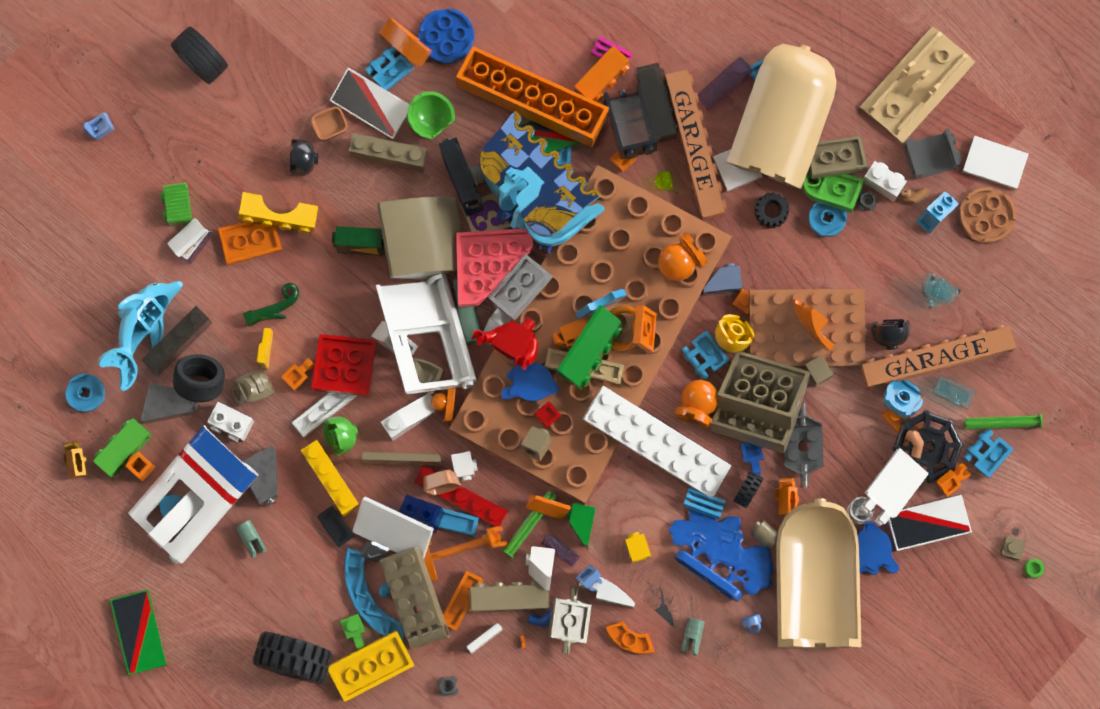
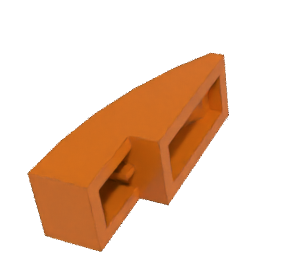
M389 17L379 32L393 47L416 66H422L432 52L431 49L419 41L420 39L391 17Z

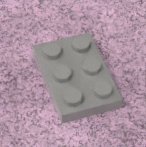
M525 254L490 293L488 298L512 319L516 320L553 276Z

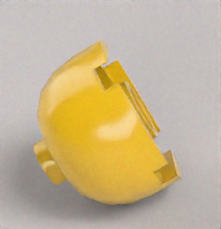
M731 314L723 316L718 322L715 329V339L723 350L730 353H738L744 351L751 344L754 338V331L747 321L742 322L739 320V316Z

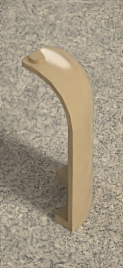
M781 44L774 47L766 55L758 71L727 163L756 174L760 172L784 185L802 189L835 95L837 84L835 71L827 59L811 52L810 47L800 44V47Z
M814 499L812 503H805L792 509L785 516L778 530L776 544L778 647H861L859 543L857 530L851 516L843 507L835 503L826 502V499Z

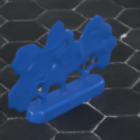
M690 509L689 521L675 520L669 528L673 544L677 546L687 545L691 547L692 551L690 555L683 550H679L674 559L732 601L738 602L742 597V592L732 584L733 581L743 582L745 591L750 595L757 594L761 588H770L772 583L770 575L774 571L773 564L770 561V549L757 545L744 549L741 546L744 535L740 530V517H726L722 522H717L713 517ZM695 542L699 543L697 548L694 547ZM705 553L711 564L707 567L695 559V557ZM717 563H724L728 567L730 575L724 579L713 571ZM732 566L735 568L733 572L731 571ZM737 571H746V574L741 577L738 574L734 576ZM748 577L749 580L747 582L743 580Z

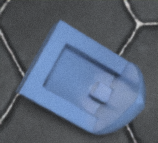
M103 112L90 122L84 123L83 130L89 137L100 140L113 131L114 127L108 115Z

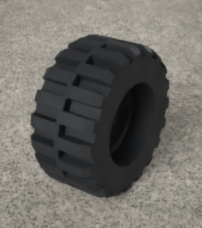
M265 631L259 637L253 657V664L280 675L321 685L326 679L332 653L326 648L300 639Z

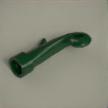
M294 283L283 285L281 292L286 300L257 310L244 312L243 316L248 327L264 320L286 319L285 315L278 313L289 308L299 298V288ZM290 288L293 290L294 293L292 296L286 293L287 289Z

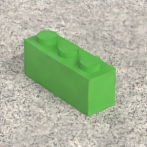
M134 418L127 420L121 426L122 430L118 435L114 434L108 440L109 444L106 448L100 449L94 456V462L113 479L128 463L127 460L133 454H136L152 437Z

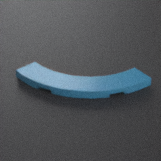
M347 548L345 579L350 598L356 610L374 630L383 636L397 630L403 642L405 633L401 622L382 611L368 590L364 569L366 558L361 556V551Z

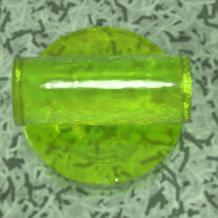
M670 171L658 173L656 185L660 190H673Z

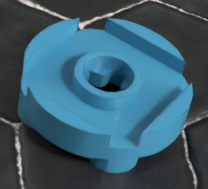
M816 202L809 212V225L818 236L833 237L838 235L846 225L847 213L844 210ZM826 213L828 216L832 215L833 217L829 223L823 220Z
M83 373L74 376L70 380L65 395L69 405L77 411L91 412L100 407L105 401V388L97 377ZM84 388L90 390L87 398L80 395L83 393L82 389Z
M897 380L892 381L885 389L884 405L902 418L914 415L920 409L923 402L919 396V389L907 380H902L901 382H896ZM905 396V401L902 400L900 397Z

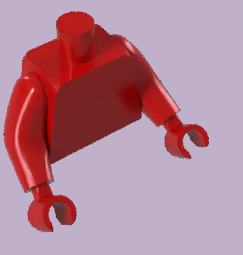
M528 317L525 318L521 325L510 321L488 332L480 330L473 332L471 339H476L477 345H481L482 342L490 343L495 351L513 360L515 367L522 366V369L526 370V367L533 364L537 358L538 340L534 333L531 332L536 323Z

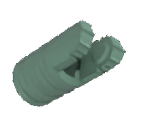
M251 520L235 528L251 558L256 557V551L252 542H255L261 553L267 551Z
M692 618L687 619L681 653L688 651L690 640L693 639L692 654L698 655L705 621Z

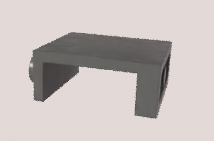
M945 129L943 134L913 141V138L905 140L903 147L913 180L958 168L961 156L959 151L955 149V137L953 133L950 134L949 129Z

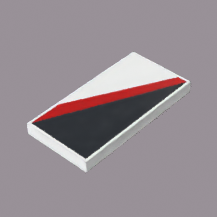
M347 68L330 99L334 104L392 139H395L407 118L409 104L350 68Z
M962 495L903 509L897 517H890L888 520L896 552L972 533Z

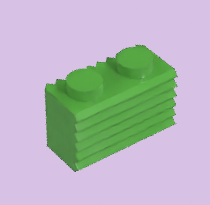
M179 183L163 186L164 191L161 192V200L166 206V210H163L164 221H168L170 226L190 223L192 221L187 184Z

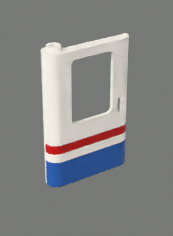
M203 425L128 513L149 533L154 527L147 521V516L175 483L181 479L204 501L203 507L171 543L168 541L163 546L170 554L169 558L174 563H184L259 475L248 464L240 461Z

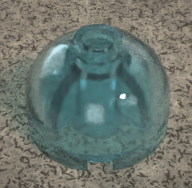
M929 272L922 283V292L928 298L927 303L934 307L952 304L962 291L956 285L952 287L949 281Z

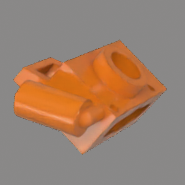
M584 317L560 327L559 332L552 334L551 337L556 347H561L565 344L567 348L573 346L575 342L569 345L568 342L576 341L587 325Z
M780 478L779 488H775V500L778 501V515L786 516L799 503L798 488L795 487L794 478Z

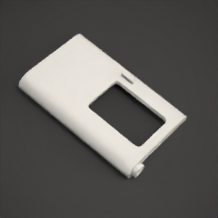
M445 274L435 275L428 279L427 282L391 286L376 285L405 393L413 394L463 387V389L473 387L477 380L447 276ZM438 332L442 339L452 380L420 383L407 336Z

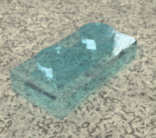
M940 375L932 393L967 410L976 391Z

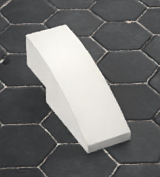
M190 490L148 533V536L162 548L204 505V502Z
M599 577L602 580V584L597 581L592 584V587L595 589L594 591L597 592L596 600L634 608V601L608 580ZM579 582V588L587 589Z

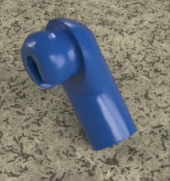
M549 609L542 616L531 614L528 623L540 627L549 626L552 609Z

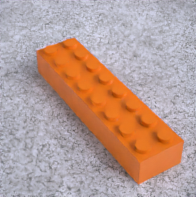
M472 46L456 76V87L511 112L517 111L522 117L591 148L608 118L609 107Z

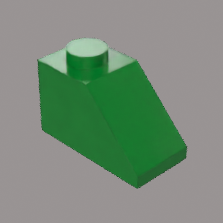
M573 503L566 518L570 519L569 525L583 546L588 547L596 507Z

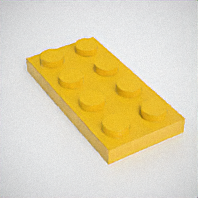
M397 630L330 664L328 671L344 702L415 665Z

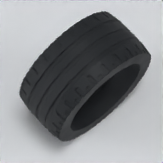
M191 26L180 33L171 43V47L176 54L207 84L215 81L228 67L227 62L220 53Z

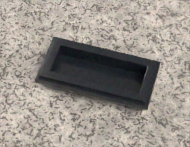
M333 505L317 516L338 548L355 537Z

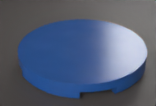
M435 10L422 21L419 27L418 39L432 50L428 56L429 59L441 64H452L462 60L469 54L474 44V29L468 17L458 10Z

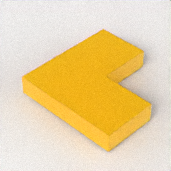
M270 328L263 329L262 343L258 346L257 363L261 369H268L273 337V331Z

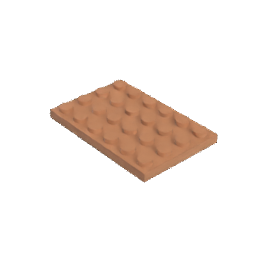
M865 289L749 290V324L754 331V338L750 344L751 355L789 366H804L819 356H823L828 366H861L864 364ZM794 299L812 307L829 320L820 333L835 344L831 351L823 349L805 330L792 304Z

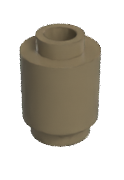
M758 521L751 529L753 531L752 536L764 547L767 546L771 549L777 542L778 532L767 522L763 521L761 523Z

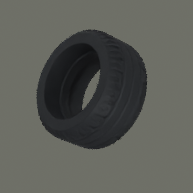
M202 354L185 356L177 362L174 368V390L179 396L191 402L203 403L212 401L223 390L225 371L222 365L210 356ZM201 375L207 377L210 381L198 382L189 379L187 376Z

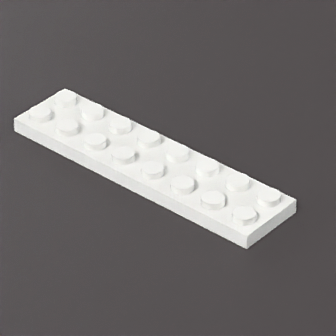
M605 386L600 387L582 419L709 497L715 496L731 467L724 460Z

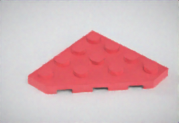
M526 229L456 233L459 307L479 306L519 260L534 249L533 238Z

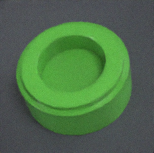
M1030 559L1024 565L1025 574L1032 579L1042 576L1045 570L1044 564L1039 559Z

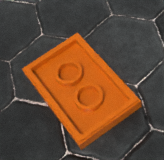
M240 222L217 229L227 266L283 251L277 228L274 225L272 227H265L258 222L251 224Z

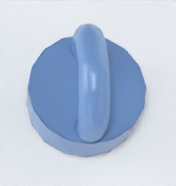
M753 614L741 620L743 627H746L749 632L758 633L761 630L760 622L762 620L760 614Z

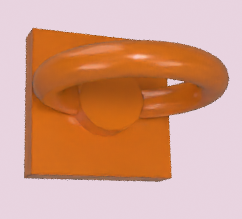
M621 305L609 311L614 316L628 313L635 318L632 323V334L634 337L626 343H617L613 340L611 343L613 345L612 349L626 351L637 345L645 351L654 350L655 312L644 305H636V308Z

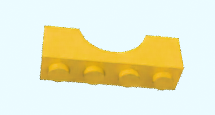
M243 192L238 219H241L244 223L258 222L265 227H272L274 225L279 226L282 230L289 231L295 229L302 234H309L314 232L318 206L299 203L293 211L286 214H278L266 207L262 195Z
M316 440L303 448L301 452L342 515L346 517L360 508L357 500L319 442Z

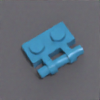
M393 46L388 50L385 49L378 59L372 60L369 66L364 69L368 75L374 71L377 72L373 80L378 86L387 91L414 70L413 66L402 54L397 58L393 56L398 52ZM388 60L390 63L382 69L380 66Z
M707 330L691 341L695 349L690 351L685 346L680 350L686 362H690L695 369L696 375H700L703 380L709 377L705 371L710 367L715 373L730 361ZM698 354H700V356L705 361V363H703L702 365L695 358V356Z
M990 429L981 433L975 444L969 446L966 450L967 453L963 456L967 462L973 457L976 458L978 461L973 467L987 479L1014 450L1000 437L993 442L990 437L994 433ZM985 444L989 448L982 455L979 450Z

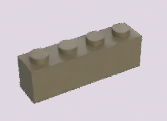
M355 133L352 135L349 147L350 157L424 172L428 157L426 148Z
M537 581L531 582V585H523V582H512L511 586H504V583H492L491 587H485L484 583L473 584V587L468 589L469 613L546 610L549 608L548 590H545Z

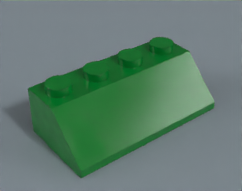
M602 305L598 306L557 369L561 379L579 390L589 384L591 380L590 375L594 370L597 371L599 369L604 354L607 355L612 349L613 345L611 343L615 338L618 339L623 332L622 322Z

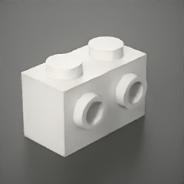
M874 161L863 178L864 184L893 202L907 182L900 173H893L888 170L887 165L882 162L877 163L876 161Z
M217 402L207 423L211 426V430L219 434L223 431L228 434L227 437L235 442H238V440L244 442L254 420Z

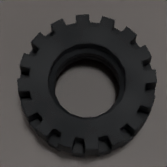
M774 192L762 195L755 205L754 214L757 222L759 221L760 225H764L765 228L772 227V229L784 224L789 214V204L786 202L785 197L782 198L781 194L777 195ZM769 203L776 204L779 207L780 213L775 218H770L764 213V207Z
M750 471L733 501L747 509L763 478Z

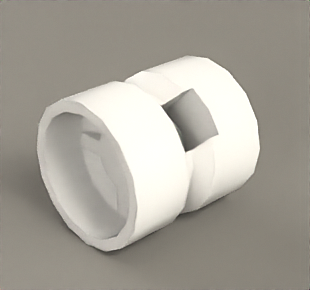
M858 497L847 507V513L851 516L854 524H865L875 513V507L867 513L860 509L867 497Z

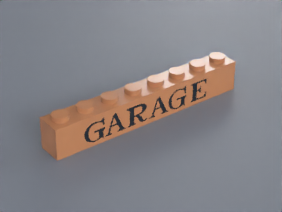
M687 69L665 74V83L701 220L706 221L723 217L725 210H727L725 199H721L720 192H722V186L720 181L716 180L715 175L718 172L716 164H712L711 161L713 156L712 148L710 145L707 146L706 139H708L706 127H702L701 121H704L702 111L697 108V103H699L697 92L693 93V76L688 74Z
M999 325L993 327V331L989 332L980 330L974 332V336L967 337L966 334L961 335L951 342L948 339L937 342L938 345L930 347V344L920 346L919 350L916 351L907 349L901 351V355L897 356L888 354L882 356V360L875 361L874 358L866 360L860 367L865 388L867 390L890 384L895 380L898 382L1013 352L1016 349L1010 326L1004 327Z

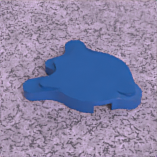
M514 362V368L507 373V378L513 381V384L505 388L501 394L504 400L518 397L525 401L538 402V400L549 395H555L559 387L553 381L548 369L543 365L533 363L527 366L526 370H523L522 366L515 367Z
M866 522L863 530L857 535L859 543V573L861 574L863 571L876 575L879 572L880 566H883L890 573H896L899 570V565L892 558L891 540L874 522Z

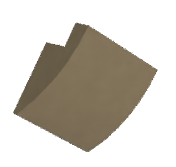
M421 197L377 203L390 278L428 280L439 274L457 275L456 233L462 232L456 198Z
M745 352L736 353L718 393V407L711 422V432L784 454L803 402L810 372Z

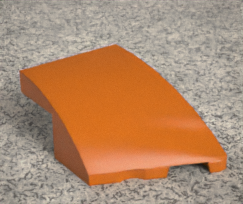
M794 299L792 302L794 310L805 330L823 349L831 351L835 344L820 333L829 320L812 307Z

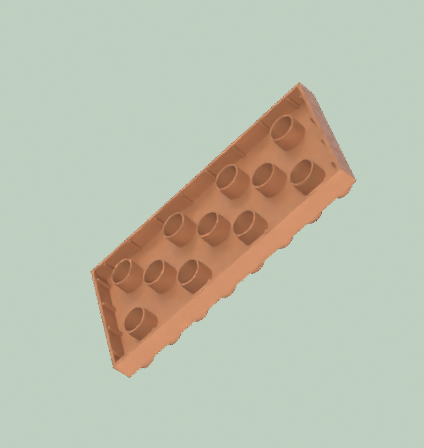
M599 165L595 168L584 190L597 189L601 193V197L593 201L589 206L601 204L605 211L591 220L563 244L552 246L541 267L550 273L553 278L516 320L511 318L510 321L521 325L525 318L528 317L536 323L531 330L538 340V354L534 363L544 366L548 348L569 352L572 347L567 348L566 344L556 347L551 337L553 333L559 332L560 327L578 320L576 312L587 304L606 296L610 292L624 289L627 295L617 303L606 307V309L610 311L621 305L636 308V305H644L655 312L654 350L645 351L636 345L634 348L626 351L611 349L607 355L604 354L601 360L624 364L620 384L591 378L589 384L579 390L561 379L558 371L548 369L553 381L558 384L559 389L555 395H549L538 400V402L525 401L518 397L509 400L502 398V391L513 384V381L507 378V373L514 368V362L493 350L449 428L452 434L583 505H586L619 445L618 441L582 420L601 386H605L638 408L640 407L732 237ZM687 233L694 239L692 242L696 250H702L708 262L703 268L695 266V270L689 278L682 281L669 280L659 270V255L666 246L680 243L679 237ZM628 313L618 314L615 317L622 322L623 332L614 341L626 343L634 337L632 334V323L635 318ZM592 316L585 318L586 323L589 322ZM549 401L562 416L546 429L534 413ZM532 426L538 429L543 428L550 433L552 443L541 461L523 454L521 444Z

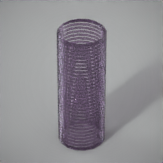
M551 533L541 543L546 548L556 549L554 554L571 567L580 558V555L559 541L557 537L555 538Z

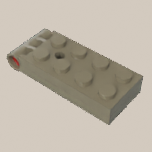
M417 546L380 559L381 567L405 636L408 637L410 647L416 649L449 638L450 632L420 547ZM416 606L420 608V612L416 610Z

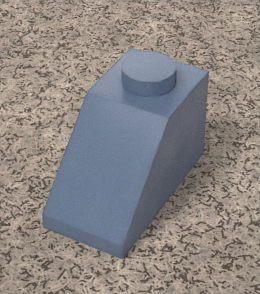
M735 264L723 265L704 287L703 296L741 292L740 266H735Z

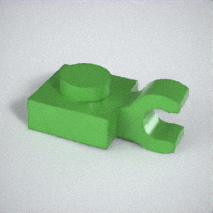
M359 614L341 620L340 622L347 639L353 638L358 650L365 647L361 634L366 633Z

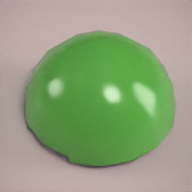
M433 91L422 92L410 102L407 119L414 133L422 138L432 140L455 121V112L450 101L442 94Z

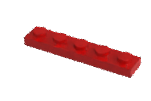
M422 466L414 484L424 488L423 478L436 472ZM462 486L437 495L494 527H500L508 513L507 510Z

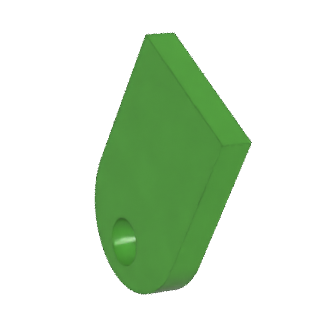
M809 171L803 182V191L809 199L852 213L864 184V179L849 174L812 179ZM816 180L818 183L812 185L808 181Z

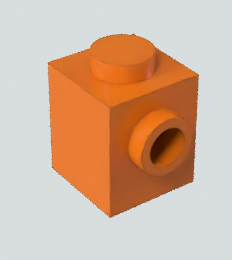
M139 451L133 454L125 465L141 481H144L156 468Z

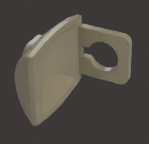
M413 358L420 383L438 382L444 371L442 368L426 360ZM428 391L426 393L434 394L435 391Z
M264 370L249 372L235 380L236 384L230 389V393L237 406H241L245 401L249 403L262 400L275 393ZM236 390L241 392L240 399L237 397Z

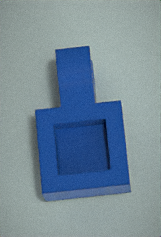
M750 443L740 444L744 464L750 463L751 471L761 475L759 461L764 459L761 447Z

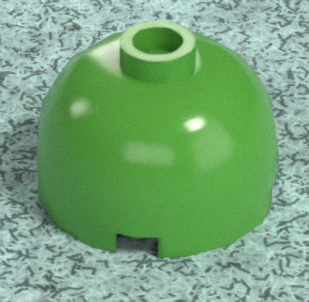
M340 416L323 421V423H326L323 426L324 437L328 447L332 444L334 449L332 453L335 456H339L349 452L356 443V435H358L356 425Z

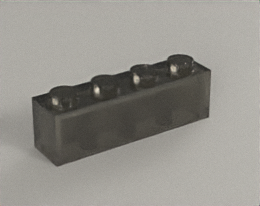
M659 63L637 67L636 76L638 84H641L657 143L676 139V132H679L677 121H673L672 114H674L673 104L668 102L667 97L670 96L668 86H664L663 79H665L663 68L659 67Z
M195 306L141 361L158 377L212 324L211 320Z

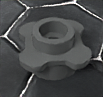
M861 191L857 207L860 210H875L877 195L874 192Z
M451 676L450 678L440 677L438 679V684L440 685L439 694L442 697H445L447 694L456 695L458 693L456 688L457 678Z

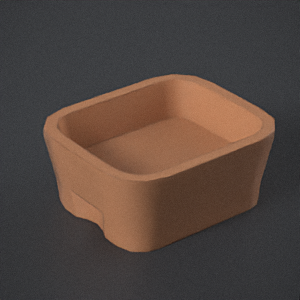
M337 106L319 112L311 118L315 133L322 141H327L344 134L348 127L342 110Z
M451 470L440 471L423 478L424 493L432 496L461 487L456 472Z

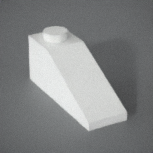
M430 393L396 411L381 422L392 441L437 412L431 406L432 395Z

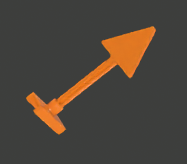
M493 527L486 529L488 534L483 535L480 539L434 553L430 552L428 546L424 561L430 579L438 580L433 563L435 560L484 545L485 547L491 545L492 548L506 546L507 542H500L501 536L498 533L503 528Z

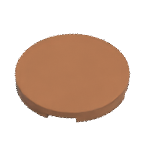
M982 187L972 191L965 197L959 209V222L965 234L972 240L983 244L997 243L1005 239L1013 230L1017 217L1016 208L1011 198L992 187Z

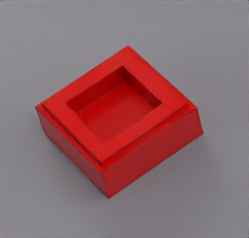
M549 401L534 413L546 429L562 416Z

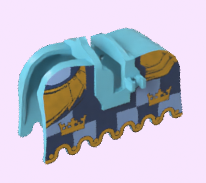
M514 111L482 150L480 166L491 192L499 198V206L502 210L511 211L518 204L510 223L513 229H526L530 236L541 245L556 246L563 244L591 220L605 211L601 204L589 206L593 201L601 197V193L597 189L585 191L584 187L587 184L585 177L571 178L573 172L572 164L558 165L560 153L556 150L546 153L544 151L547 147L546 139L538 138L533 140L531 138L534 134L533 126L519 127L521 115Z

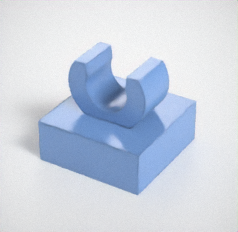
M591 565L586 567L576 577L585 588H589L591 591L595 590L592 587L595 581L602 584V580L599 578L602 575Z

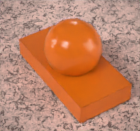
M456 388L446 389V395L436 393L431 398L432 408L439 412L444 411L443 423L450 424L453 421Z

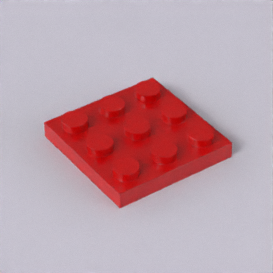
M319 334L311 386L312 391L369 397L377 340Z

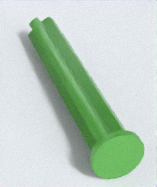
M1041 413L1032 416L965 418L964 420L965 429L1039 427V429H1042L1043 426Z
M547 491L543 496L553 501L556 499V495L551 491ZM532 511L504 549L501 548V551L513 559L514 553L544 514Z

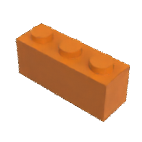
M612 46L574 86L575 90L580 95L599 102L604 97L603 93L615 86L617 83L616 79L620 75L624 76L629 71L630 60L616 47Z

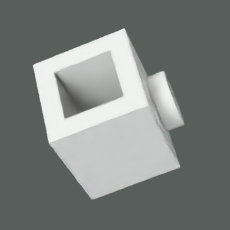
M470 451L451 455L454 472H456L460 482L472 480L471 477L475 476L474 471H478L476 459L472 460Z

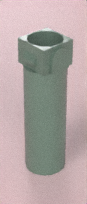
M458 279L453 280V289L466 345L476 344L477 340H472L471 338L475 330H480L476 306L459 307Z

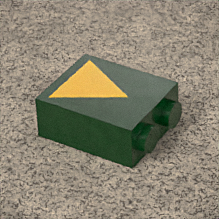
M336 226V232H332L333 247H336L338 253L383 256L384 241L381 229Z

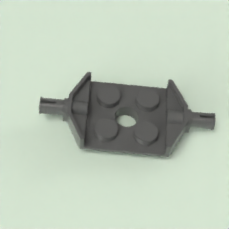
M803 403V410L801 405L792 435L784 453V467L799 474L800 488H804V480L805 488H809V475L824 467L822 423L808 417L806 414V403ZM806 441L809 444V449L804 452L798 449L800 442Z

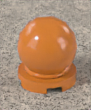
M687 233L679 237L680 243L666 246L659 255V270L669 280L682 281L689 278L694 272L695 266L703 268L708 262L702 250H696L692 242L694 239Z
M701 379L686 384L681 394L682 406L676 407L675 417L687 423L693 420L699 422V427L709 428L712 419L708 415L713 413L718 405L716 388L710 382Z

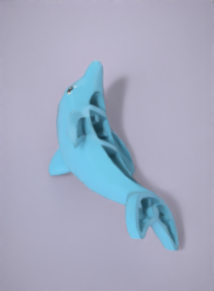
M181 281L169 284H150L137 294L126 297L118 304V309H122L118 312V316L121 318L118 332L119 348L111 349L102 354L98 364L102 368L108 366L119 368V386L122 391L130 388L136 380L138 371L132 356L139 343L148 334L150 335L152 348H157L162 340L164 331L163 315L173 297L181 290L183 286Z

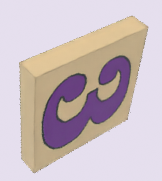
M493 193L481 197L483 211L467 217L465 215L471 232L510 228L508 221L501 225L502 220L500 218L495 219L498 212L502 209L499 206V198Z

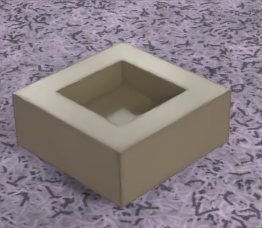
M1006 536L1001 555L1021 560L1025 541Z

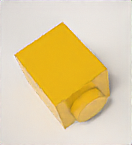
M639 532L628 535V539H625V544L631 562L635 563L650 558L651 554L644 534L639 535Z

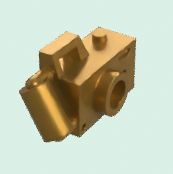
M75 440L65 443L63 458L64 464L68 467L69 479L85 476L87 459L83 455L82 448L80 449L79 441Z

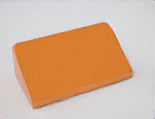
M533 494L529 496L526 508L557 519H562L571 509L568 505Z

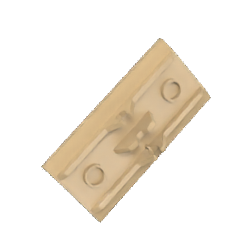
M932 26L859 108L875 119L903 144L974 65L975 61L942 32Z

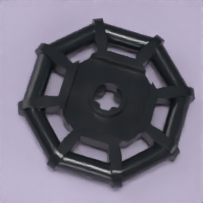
M924 410L923 413L900 423L901 427L892 451L895 452L901 448L903 451H909L911 456L912 442L909 441L908 446H903L906 433L909 430L915 431L912 426L923 421L924 427L916 431L919 432L924 444H927L928 441L931 442L933 449L926 452V448L923 445L921 458L912 457V459L917 464L927 467L926 472L928 475L924 480L928 483H933V480L945 475L949 470L955 471L964 442L961 441L951 418L947 419ZM931 421L941 424L940 430L930 427ZM947 430L953 440L951 443L945 438L944 433ZM950 447L953 448V451L948 461L946 456ZM942 462L945 465L933 472V466Z

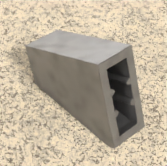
M150 383L141 421L148 424L193 415L194 410L198 409L199 403L182 398L174 388Z
M272 445L242 461L258 473L259 476L250 487L259 504L266 507L276 502L275 499L279 498L277 452Z

